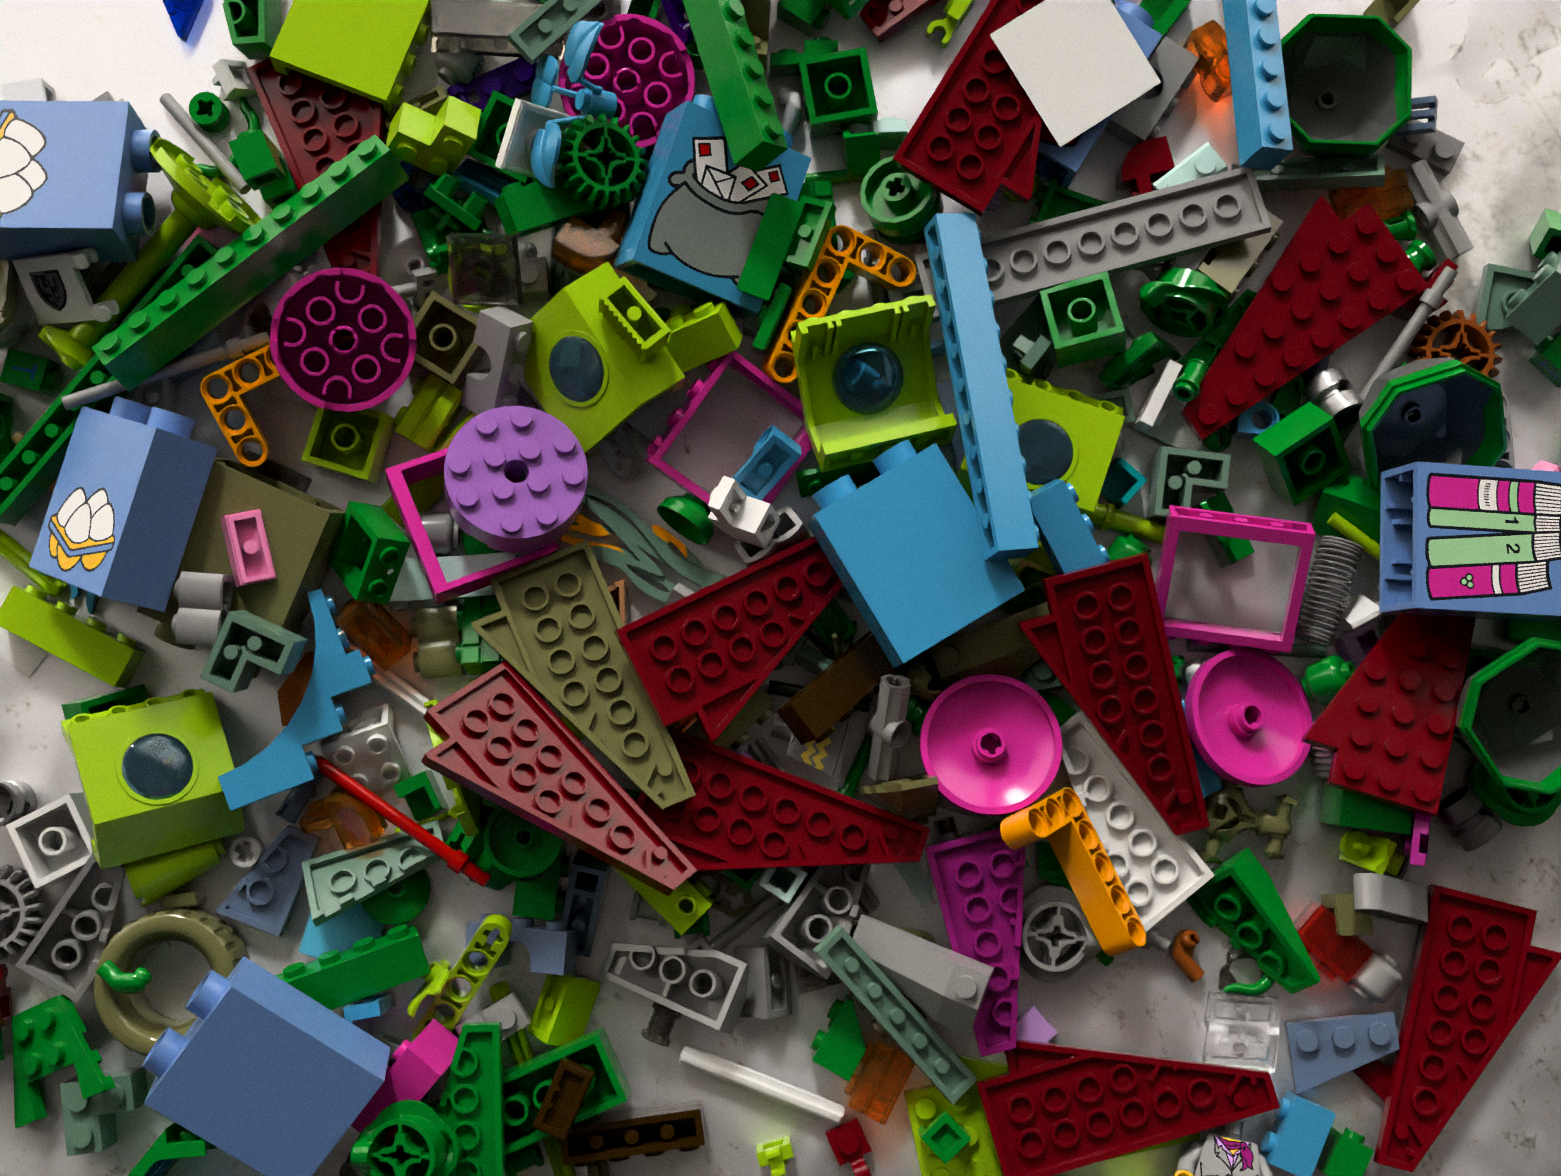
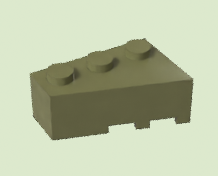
M1267 209L1266 211L1272 226L1270 233L1210 248L1194 270L1211 278L1226 293L1228 305L1241 288L1238 284L1243 277L1249 278L1261 263L1257 258L1263 249L1269 251L1281 236L1276 231L1283 221Z

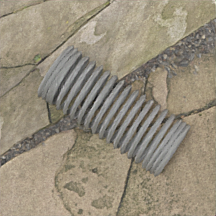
M1322 536L1318 544L1319 549L1316 550L1317 555H1314L1316 560L1312 561L1314 566L1310 567L1312 571L1308 573L1310 577L1307 578L1308 583L1305 584L1306 589H1304L1298 621L1308 624L1297 622L1294 637L1313 644L1330 647L1333 646L1332 643L1336 637L1333 632L1338 631L1335 626L1340 625L1337 620L1342 619L1338 614L1344 613L1340 608L1346 607L1343 604L1348 602L1345 597L1350 596L1346 591L1351 590L1348 585H1353L1352 579H1355L1353 574L1357 573L1355 568L1359 567L1356 562L1361 561L1364 549L1359 544L1343 538ZM1304 597H1309V598H1311V599H1313V600H1315V601L1307 600V599L1304 598ZM1303 603H1308L1314 607L1306 606ZM1300 615H1305L1309 618H1303Z

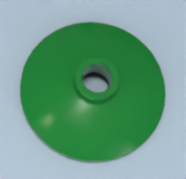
M422 869L398 882L402 886V890L399 893H391L387 888L361 902L366 913L374 920L386 925H401L415 919L426 907L430 895V882L425 870Z

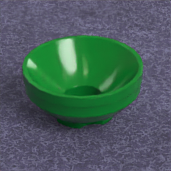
M685 493L684 495L666 497L658 505L657 512L660 517L677 533L703 546L711 541L714 535V525L708 519L711 511L702 500Z

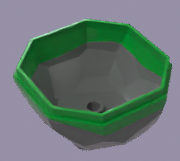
M1308 14L1281 39L1293 147L1301 153L1317 158L1368 156L1375 153L1411 119L1412 48L1380 16ZM1321 97L1328 98L1331 104L1324 105Z
M1451 357L1416 360L1378 376L1373 381L1359 411L1360 438L1368 483L1372 489L1380 493L1381 472L1414 462L1494 467L1507 450L1501 384Z
M1537 637L1528 638L1470 676L1463 687L1457 705L1456 727L1488 775L1499 787L1544 795L1554 794L1561 789V642ZM1519 700H1524L1523 708L1516 710V703Z

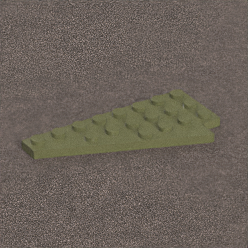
M588 539L490 578L489 580L502 610L472 622L471 625L474 631L662 811L696 798L667 727L662 729L614 633L617 629L623 627L624 624Z

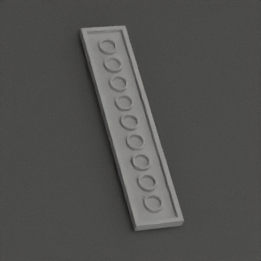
M1241 167L982 237L981 249L983 258L988 263L987 280L989 290L993 292L994 306L1035 296L1040 294L1039 290L1087 276L1106 271L1108 275H1113L1270 233L1272 226L1253 168ZM928 252L915 255L914 259L924 295L932 294L936 304L932 323L940 321L929 256Z

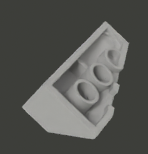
M92 853L15 966L78 1003L94 980L96 966L106 947L126 874L124 865L101 870Z
M871 865L813 867L802 881L789 904H784L760 939L789 961L827 980L832 971L817 956L813 949L837 925L843 927L850 934L853 920L858 913V903L863 885L867 881Z
M861 914L853 939L895 987L936 1022L970 1036L994 967Z
M613 943L599 976L718 1031L733 1033L746 1002L749 964L717 950Z

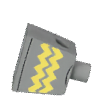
M853 714L841 723L839 720L831 726L834 732L818 744L813 740L801 745L783 720L777 716L775 717L770 736L790 742L787 756L838 779L855 715Z

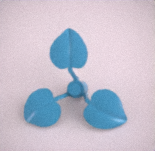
M579 21L572 27L567 39L564 53L565 64L569 67L567 75L572 83H580L586 87L585 89L575 92L555 85L559 72V65L555 57L545 54L537 62L536 79L531 90V103L549 108L553 92L575 98V107L583 114L549 120L546 122L545 129H539L535 135L531 149V168L537 180L550 188H556L554 175L561 146V130L559 126L572 124L578 119L583 122L584 117L590 114L595 119L599 114L605 113L606 119L611 120L616 112V94L605 91L601 86H596L583 78L603 25H605L602 22Z

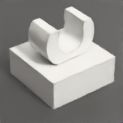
M220 58L212 65L216 74L212 79V84L222 86L224 93L219 96L220 100L234 101L237 97L251 98L257 93L244 61Z

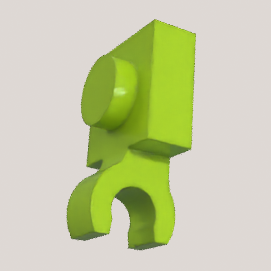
M949 0L944 8V12L947 13L946 18L931 22L927 28L926 38L930 39L934 32L941 31L945 37L942 39L940 47L943 49L947 47L953 33L958 30L973 8L975 0Z
M790 1135L756 1145L759 1166L768 1165L772 1176L787 1175L785 1165L789 1163L788 1159L794 1157V1148Z

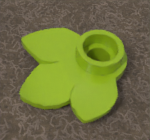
M446 959L441 960L439 963L434 961L429 965L431 973L422 977L425 983L407 1007V1013L410 1017H415L418 1006L427 995L436 997L441 994L452 970L449 967L450 962Z

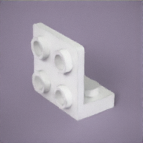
M1170 359L1161 368L1132 428L1173 448L1198 451L1203 440H1198L1180 414L1187 402L1178 400L1173 393V383L1177 378L1181 377L1179 372L1183 365Z
M389 703L346 717L348 722L341 724L344 732L321 740V747L327 760L372 792L394 786L412 777L410 767L393 733L394 714ZM342 789L347 800L355 799L354 796Z

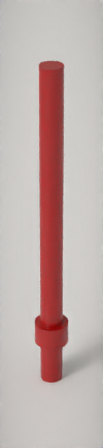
M322 756L316 759L319 768L318 772L447 862V867L457 874L463 873L483 888L488 883L491 875L472 863L469 855L460 849L457 851L452 849Z

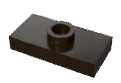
M563 1057L532 1127L565 1142L596 1071Z

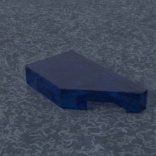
M163 0L177 36L186 42L204 0Z

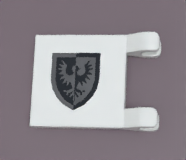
M94 247L73 252L22 257L12 260L39 325L89 320L106 322L112 318L111 315L121 312L116 300L93 304L79 269H86L90 266L91 262L99 260Z

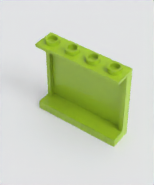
M294 0L269 57L274 70L288 76L290 69L379 102L383 104L385 113L390 115L394 104L399 105L403 98L405 90L403 82L406 75L411 76L415 70L417 56L415 54L419 45H425L430 31L429 21L432 16L436 17L438 15L442 2L441 0Z

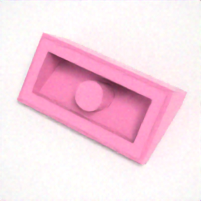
M261 509L221 517L220 522L236 588L276 579Z

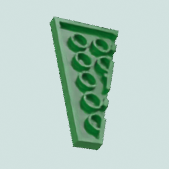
M502 1022L465 1023L460 1033L445 1090L442 1093L437 1113L463 1142L462 1156L449 1176H505ZM425 1159L421 1163L418 1176H425L430 1163L429 1159Z

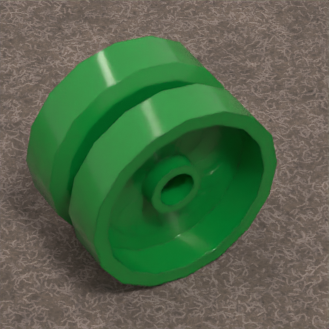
M894 156L882 159L872 166L863 178L860 188L861 204L881 238L892 244L908 245L924 239V228L936 213H943L942 195L936 189L892 164Z
M498 806L488 818L483 833L484 849L491 863L503 873L519 878L537 877L550 870L560 858L565 844L563 839L520 816L512 814L501 806ZM521 831H527L530 834L531 839L528 844L518 843L517 838L521 837Z

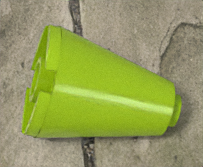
M218 838L126 863L124 868L136 899L142 898L140 905L144 907L153 904L163 896L168 895L221 863V855L226 853V847L223 838Z

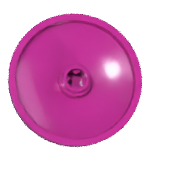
M1248 648L1231 649L1208 659L1193 675L1185 699L1187 728L1197 752L1213 771L1237 785L1256 788L1281 782L1300 768L1311 746L1301 741L1303 735L1313 724L1312 714L1304 690L1287 667L1274 657L1258 650Z
M975 675L952 684L932 703L920 732V758L926 775L937 776L938 793L949 803L961 810L976 815L1002 816L1017 812L1031 805L1051 785L1061 762V730L1049 704L1037 691L1027 684L1004 675Z

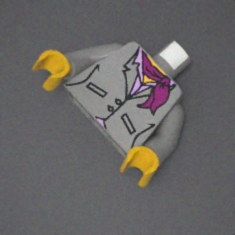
M1237 1120L1221 1125L1220 1136L1207 1134L1203 1141L1194 1142L1179 1158L1174 1176L1274 1175L1266 1158L1258 1153V1145L1241 1140L1243 1122Z

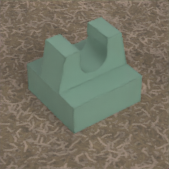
M1020 335L1012 345L1014 348L1013 354L1021 360L1020 372L1031 378L1036 375L1052 354V342L1040 335L1035 343Z

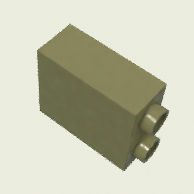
M215 457L175 582L180 578L181 571L233 575L220 518L225 515L261 509L276 579L237 588L234 583L233 602L230 611L246 610L299 635L302 629L301 624L311 608L307 593L319 589L329 566L328 560L345 510L231 459ZM174 585L165 612L138 606L136 612L159 621L154 632L157 638L180 648L195 649L196 645L176 643V637L172 633V619L179 609L178 599L174 596ZM257 666L253 678H257L260 669L263 667Z

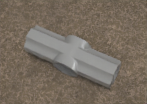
M1426 159L1410 165L1396 175L1413 205L1411 213L1415 218L1417 227L1423 232H1428L1443 261L1447 258L1453 260L1474 248L1457 217L1459 208L1454 196L1449 191L1442 190Z
M888 674L881 677L876 709L870 713L865 724L867 734L872 736L867 775L875 780L890 781L896 778L901 747L908 742L912 733V725L906 720L911 689L910 679L902 675Z

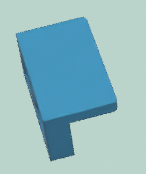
M394 991L371 995L348 1004L343 1008L344 1018L372 1036L370 1018L381 1016L396 1005Z

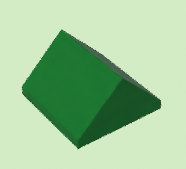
M1346 472L1324 487L1311 521L1315 534L1349 540L1327 524L1330 516L1336 512L1379 544L1381 493L1369 486L1368 479Z

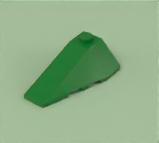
M1247 847L1222 860V865L1217 864L1210 869L1215 876L1186 899L1199 918L1211 929L1215 925L1231 939L1229 944L1239 950L1241 947L1255 958L1257 966L1291 995L1319 983L1321 978L1270 876L1250 849Z

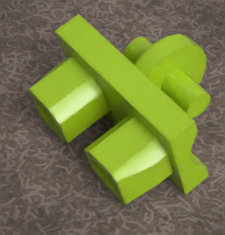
M1352 828L1341 838L1340 850L1342 853H1340L1338 859L1375 874L1383 875L1384 872L1396 876L1405 857L1395 852L1397 846L1395 842Z

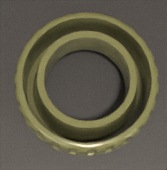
M190 907L162 909L131 921L123 927L122 931L117 932L110 939V943L104 948L95 970V1004L104 1026L124 1047L138 1052L140 1055L147 1056L158 1038L168 1027L184 1036L197 1017L188 1020L166 1017L152 1007L144 991L139 994H119L96 974L98 968L110 959L123 973H134L137 968H144L148 956L159 944L164 941L174 940L195 947L205 957L210 969L227 979L244 956L250 960V956L247 953L243 940L237 935L234 928L217 915L209 914L202 909H191Z

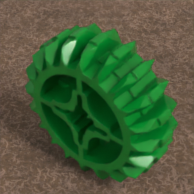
M605 113L599 114L596 120L591 114L586 115L583 122L579 119L575 120L571 124V128H566L561 134L563 140H561L557 162L562 167L556 171V176L566 177L567 179L563 183V189L572 187L575 190L572 200L583 196L585 197V207H589L595 201L598 210H603L607 204L611 209H615L620 205V202L623 204L628 203L632 199V195H636L641 190L639 184H642L647 176L643 170L648 167L649 163L640 158L646 153V148L636 146L640 135L631 137L628 134L630 124L620 128L618 126V117H613L608 123ZM594 138L591 150H586L584 153L578 152L580 141ZM624 171L621 184L609 186L612 174Z

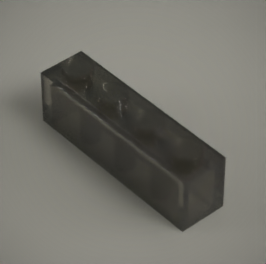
M431 0V52L524 58L507 40L508 34L543 4L523 3L520 1ZM569 33L545 54L555 57L556 60H562Z

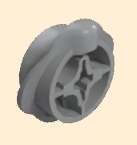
M1057 885L1042 886L1032 891L1024 899L1019 963L1026 973L1033 978L1046 983L1064 981L1075 974L1082 966L1088 964L1102 950L1075 894L1069 889ZM1061 907L1067 909L1075 923V931L1064 927V917L1060 915ZM1044 910L1041 921L1036 924H1030L1033 918ZM1054 929L1062 933L1056 934V936L1052 935L1049 939L1040 934L1053 932ZM1027 937L1039 940L1040 951L1043 953L1042 960H1038L1032 955ZM1067 944H1072L1070 949L1063 956L1059 957L1061 949Z

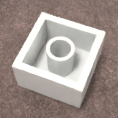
M84 792L69 793L6 825L35 889L52 886L80 872L93 853L91 847V840L94 839L93 829Z

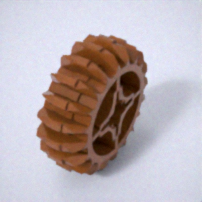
M1449 310L1441 312L1439 317L1432 315L1427 318V324H1423L1411 342L1415 347L1407 349L1406 354L1413 357V361L1420 359L1451 357L1448 352L1453 351L1455 352L1453 355H1457L1458 359H1460L1458 361L1467 366L1476 364L1475 370L1490 378H1494L1500 372L1494 365L1501 363L1503 360L1502 357L1495 354V351L1501 349L1503 344H1493L1491 339L1496 336L1497 332H1486L1485 328L1488 321L1483 320L1478 325L1476 323V313H1471L1465 318L1463 310H1457L1453 315ZM1449 331L1448 338L1444 340V345L1432 348L1436 335L1439 332Z

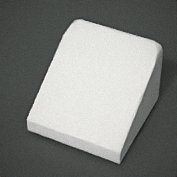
M1357 594L1348 599V602L1343 603L1346 607L1340 608L1344 613L1338 614L1342 619L1337 621L1340 623L1343 631H1351L1382 616V613H1379V606L1366 596Z

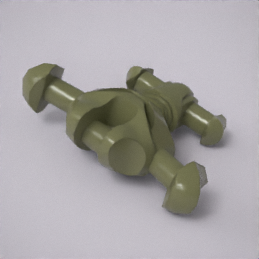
M1226 779L1223 780V788L1204 798L1210 827L1204 829L1210 838L1204 850L1199 849L1195 851L1204 863L1222 865V861L1216 856L1223 842L1229 844L1232 838H1235L1241 831H1246L1247 828L1256 832L1257 836L1270 835L1267 849L1262 851L1269 860L1285 858L1286 855L1282 854L1281 850L1284 839H1287V836L1292 832L1291 820L1289 818L1293 805H1299L1298 800L1293 799L1286 793L1276 797L1279 801L1276 815H1271L1265 809L1253 811L1245 799L1243 788L1237 787V784Z

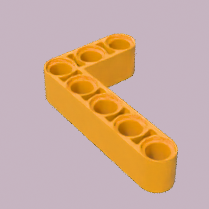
M837 225L829 228L813 271L804 270L764 358L762 372L777 384L789 383L797 378L793 347L789 340V331L792 327L797 329V323L803 322L808 318L825 317L846 269L885 289L892 290L906 287L914 281L916 266L913 261L848 226ZM833 234H837L842 239L843 245L840 251L835 250L831 244ZM864 249L872 255L870 266H866L861 260V253ZM819 265H823L828 270L829 277L826 283L819 280L817 276ZM893 265H897L901 270L899 282L895 281L891 276ZM806 296L812 298L815 303V309L812 314H808L803 308V300ZM778 359H782L787 365V372L784 377L778 376L775 372L774 366Z
M337 331L334 335V342L337 347L354 339L352 333L344 336ZM270 344L207 375L201 382L200 387L206 404L234 454L243 465L248 467L261 465L271 454L270 442L243 395L280 376L272 358ZM248 362L255 364L259 368L260 375L255 382H249L242 376V368ZM215 378H220L227 384L228 392L223 398H218L211 392L210 384ZM231 410H239L245 416V424L241 429L233 428L228 423V414ZM248 441H256L261 445L263 453L260 459H251L246 455L245 445Z
M1065 787L1037 799L1031 805L1003 819L1000 824V833L1005 844L1011 849L1016 850L1047 837L1101 948L1108 956L1114 957L1145 945L1146 932L1080 798L1072 788Z

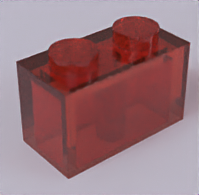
M1311 901L1293 921L1308 954L1319 962L1316 969L1332 982L1336 978L1348 983L1375 952L1357 935L1338 936L1335 916L1320 903Z

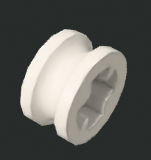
M252 835L237 838L229 849L232 862L242 868L255 866L261 855L265 852L263 842L258 837ZM249 842L252 844L251 851L255 854L254 857H248L244 860V853L240 850V846H246Z

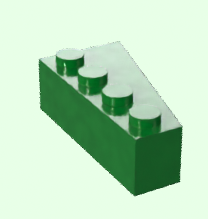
M224 0L222 5L232 45L249 60L270 58L269 55L281 30V0Z

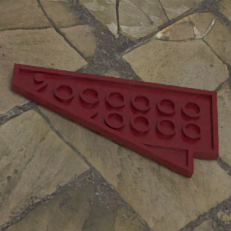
M270 58L247 68L299 191L305 184L314 181L327 171L333 163L340 161L355 150L361 142L368 140L373 135H376L383 142V104L290 69L288 76L274 70ZM382 201L322 245L332 268L358 269L380 278Z
M1323 195L1314 202L1208 368L1199 386L1200 394L1197 398L1187 402L1180 412L1199 441L1429 287L1370 203L1341 221Z
M1430 884L1428 891V923L1421 925L1398 1037L1400 1049L1395 1052L1373 1159L1374 1162L1409 1172L1415 1170L1561 960V953L1531 945L1537 914L1536 910Z
M1016 1039V1048L1003 1051L1009 1069L1008 1072L975 1081L1003 1176H1052L1280 1108L1270 1073L1266 1070Z

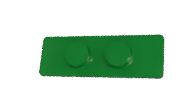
M777 193L771 194L737 285L739 291L765 301L770 299L804 208L802 203Z

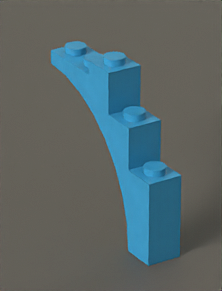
M321 588L307 593L314 617L316 649L312 675L303 700L288 725L267 748L245 764L218 777L230 811L315 780L313 772L319 770L312 750L305 753L303 747L344 732L341 724L348 722L341 702L333 704L332 699L372 684L370 676L375 675L376 672L370 656L362 657L360 649L345 653L344 648L350 647L344 628L336 629L332 616L338 614L331 594L324 596Z

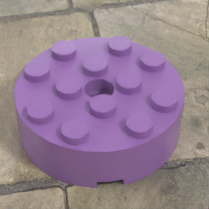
M505 406L488 410L468 421L457 432L450 443L444 464V488L449 511L458 526L468 536H473L487 544L489 548L503 552L518 553L534 551L548 546L561 538L569 530V527L576 520L583 506L588 478L587 461L583 448L573 432L564 423L544 411L524 406ZM514 475L521 478L523 482L513 483L508 479Z

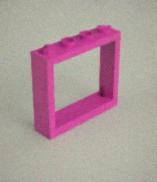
M733 351L707 363L706 367L709 371L702 381L697 378L686 392V396L689 399L682 409L677 406L666 420V424L669 427L662 437L656 435L645 450L649 455L644 461L691 496L699 498L708 506L710 494L670 466L662 458L723 372L730 366L803 422V425L793 437V440L801 446V456L762 499V501L772 504L812 448L805 428L802 403L740 354Z
M448 448L385 469L387 485L436 605L490 586V578L555 553L556 549H559L555 541L537 551L447 583L407 485L444 473L445 457ZM514 475L508 479L513 483L523 482L521 478Z
M1169 505L1155 583L1167 640H1174L1176 637L1190 639L1192 642L1201 645L1216 642L1223 643L1233 649L1253 647L1260 648L1261 651L1269 654H1279L1281 651L1291 653L1316 535L1312 524ZM1186 531L1299 546L1281 632L1164 617L1179 532Z

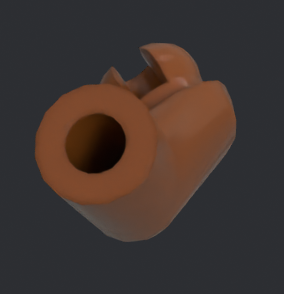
M1189 929L1181 930L1176 934L1172 949V959L1189 981L1194 983L1205 972L1193 958L1196 944H1199V936L1195 931Z

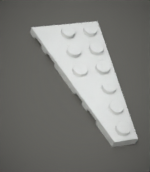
M1078 711L1059 726L1062 736L1061 760L1071 786L1080 798L1144 926L1145 932H1147L1215 875L1182 835L1176 836L1170 831L1093 726Z

